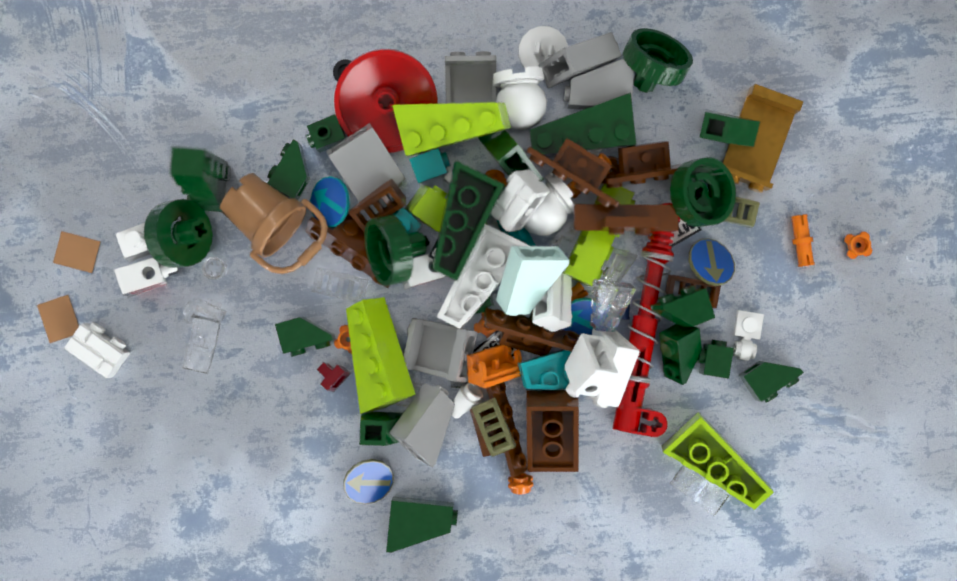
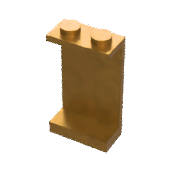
M754 84L749 88L739 117L760 121V126L754 147L729 144L722 163L729 169L735 184H739V181L748 184V189L758 193H763V190L772 189L773 183H770L794 115L800 112L804 101L758 84Z

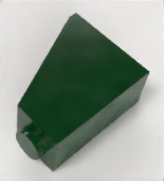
M506 130L477 137L508 177L515 171L531 170L539 178V181L544 180L518 143Z
M393 496L386 552L392 553L451 533V525L457 526L458 510H453L454 503Z

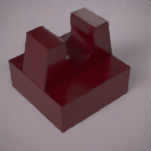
M325 362L317 369L325 377L320 384L327 391L335 392L351 374L344 366L336 365L333 368L329 363L326 364Z

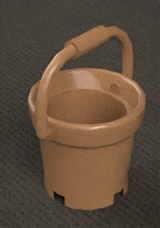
M249 173L239 180L243 185L237 190L232 187L223 198L220 205L221 213L251 241L252 251L250 252V257L263 268L272 273L286 274L294 272L301 266L304 267L322 249L321 245L326 239L328 230L325 217L307 199H303L301 202L295 198L289 199L260 179L256 174ZM307 208L319 219L321 225L320 237L297 258V262L293 265L283 268L275 267L262 259L271 256L289 241L300 227Z

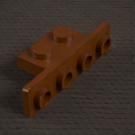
M567 138L554 160H551L534 148L528 147L527 152L531 154L529 158L531 161L541 167L545 163L554 168L552 173L564 181L569 177L576 182L574 187L588 195L591 191L599 197L596 201L610 209L612 205L618 207L621 203L598 189L612 166Z
M669 141L618 148L620 174L606 176L602 184H606L607 188L622 187V182L630 181V184L646 183V178L652 177L656 181L667 180L669 175L674 174L682 164L671 165Z
M602 204L574 205V230L608 231L609 235H623L625 231H635V235H650L651 231L675 232L678 230V215L672 205L619 204L618 207L612 205L609 209Z
M347 214L344 221L336 226L334 230L328 227L323 245L328 247L334 255L341 256L350 262L356 270L363 271L369 275L375 283L382 285L374 276L368 262L365 249V232H363L355 220ZM311 217L305 232L314 241H317L320 237L321 225L320 221Z
M486 308L484 311L485 327L501 331L499 344L536 355L549 354L552 346L572 352L580 337L579 334L570 330L560 329L551 332L543 328V326L534 324L533 321L526 317L506 315L502 310Z
M505 382L486 389L489 399L496 397L515 440L516 447L503 453L505 454L511 477H516L527 471V460L521 449L520 435L515 427L513 410L506 395ZM492 407L480 412V414L484 417L495 411ZM471 409L470 413L482 456H491ZM496 417L484 423L487 427L499 420ZM499 427L490 431V437L502 432V428ZM504 437L497 441H494L493 443L494 446H497L499 444L506 442L507 440Z

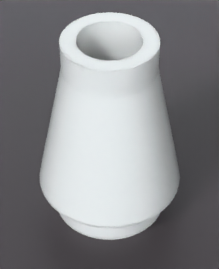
M471 383L463 384L453 400L455 405L451 416L460 418L464 413L471 410V407L480 404L483 397L481 388Z

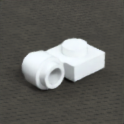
M737 310L733 330L734 336L741 337V340L735 341L733 346V356H737V359L745 361L755 359L757 345L753 344L751 339L760 340L764 314Z

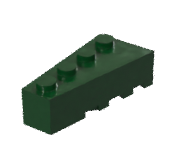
M172 147L170 175L177 186H181V192L187 195V200L197 203L204 211L222 212L220 205L225 197L226 181H229L231 177V167L227 166L228 162L205 149Z
M457 160L453 165L431 267L433 270L456 281L504 187V184Z

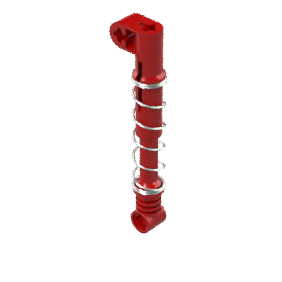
M662 203L658 205H672V203ZM651 231L652 235L648 236L650 242H647L641 252V256L648 261L646 273L636 277L638 281L643 283L641 298L632 301L635 306L639 307L638 316L633 315L632 322L628 324V327L631 329L629 342L640 352L619 407H616L612 429L649 437H659L666 432L668 427L666 417L658 411L642 406L645 390L651 383L648 374L649 369L654 367L651 364L653 347L658 344V341L655 339L658 322L663 319L659 314L651 311L650 305L658 302L659 291L667 295L665 291L660 289L662 276L671 273V269L665 264L672 262L674 258L672 246H669V244H673V240L670 238H674V234L672 232ZM664 267L668 269L669 272L663 273ZM641 412H643L642 418L648 421H653V419L656 420L655 425L649 426L645 423H641L640 429L638 430Z

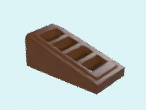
M390 179L351 208L348 213L365 232L368 221L360 211L364 209L370 219L392 215L406 206V196L393 179ZM388 193L394 198V201L391 200ZM382 198V200L385 202V204L387 205L385 208L379 202V199ZM371 204H373V206L378 211L377 214H375L374 211L371 209Z
M668 274L665 287L667 295L673 294L675 281L680 282L678 294H681L680 289L685 288L686 283L690 284V286L695 285V288L696 285L706 289L710 287L709 298L713 309L717 308L721 285L713 286L706 284L702 280Z

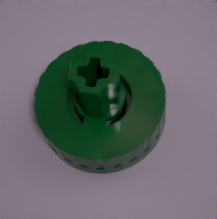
M640 28L633 31L623 50L624 61L636 72L633 78V85L639 91L645 93L653 92L656 84L664 86H677L681 84L693 64L691 53L681 42L668 34L654 29Z
M711 157L683 163L675 171L671 180L670 199L672 206L680 219L693 227H704L722 223L729 217L735 205L736 187L732 174L721 161Z
M176 199L162 202L149 212L144 225V239L148 251L161 265L169 268L193 266L200 263L210 251L213 237L212 226L205 211L197 203L186 199ZM174 221H177V222L173 225V228H172V236H171V226H172V224H173Z
M394 215L373 218L366 224L364 236L366 254L371 270L378 282L383 286H389L409 280L413 271V257L423 255L427 250L426 239L423 233L413 232L407 234L402 222Z

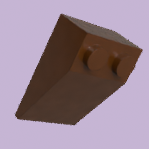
M527 390V472H579L578 397L570 396L566 390Z

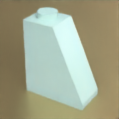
M511 246L496 301L505 314L512 316L530 314L568 266L569 259L558 246Z

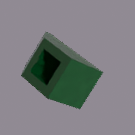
M711 110L706 111L700 138L754 147L760 121Z
M293 139L291 143L287 142L280 153L282 159L278 166L273 165L267 176L269 178L267 184L289 197L299 200L310 181V176L302 146Z
M695 285L680 289L681 294L676 296L673 294L661 296L658 298V303L650 305L651 311L681 327H694L715 318L707 289H696Z
M298 317L275 324L283 354L290 352L291 357L306 353L305 348L315 345L316 350L331 346L330 341L336 339L335 334L305 317Z
M674 324L659 333L664 377L684 385L687 383L702 351L700 328L696 326L681 327Z
M758 361L738 376L756 401H765L767 403L777 397V391L784 386L789 388L795 385L800 380L798 377L804 372L800 368Z
M372 411L361 414L359 445L387 446L399 443L389 432L403 413Z

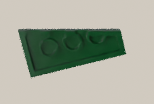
M631 92L530 129L531 147L543 155L557 154L567 138L587 151L635 146L636 136Z

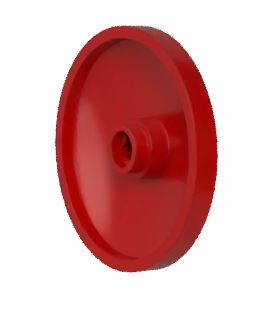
M375 49L356 57L341 73L334 95L335 113L340 126L349 137L370 123L389 153L404 150L392 105L438 104L435 83L429 71L415 57L396 49Z

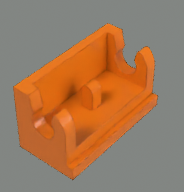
M505 345L494 346L466 355L468 383L488 388L520 377L521 374L518 363L522 362L520 350L514 351V359L512 358L511 347Z

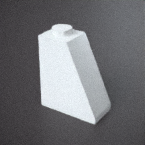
M594 326L592 335L604 337L619 374L599 395L589 397L599 407H619L640 351L616 330Z

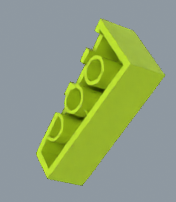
M505 102L392 105L406 156L417 155L511 128Z
M606 184L602 185L601 191L621 202L620 204L635 205L636 201L632 199L634 192L623 187L607 188ZM581 231L568 258L569 264L561 274L564 273L572 277L573 280L588 287L594 286V284L598 283L603 273L601 268L604 261H608L614 247L611 245L615 237L619 238L620 235H609L608 231Z
M421 185L404 209L410 214L417 216L428 227L439 232L447 193L436 185L433 188Z
M385 297L361 300L346 308L360 414L382 410L416 395Z
M699 411L661 446L663 453L681 462L682 465L690 470L692 469L706 480L716 484L754 510L774 493L765 479Z

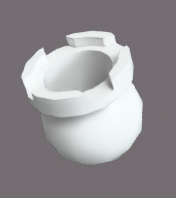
M525 67V72L513 74L512 69L494 73L493 86L501 88L496 102H505L511 128L526 130L540 123L547 105L545 93L537 85L544 80L542 67Z
M552 171L545 176L547 181L546 187L549 189V193L524 225L528 232L539 236H548L559 231L566 223L567 215L571 213L574 215V205L577 204L571 197L574 195L571 190Z

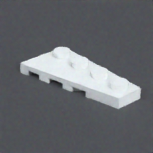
M485 224L458 280L454 281L437 317L462 329L501 283L511 246L530 245Z

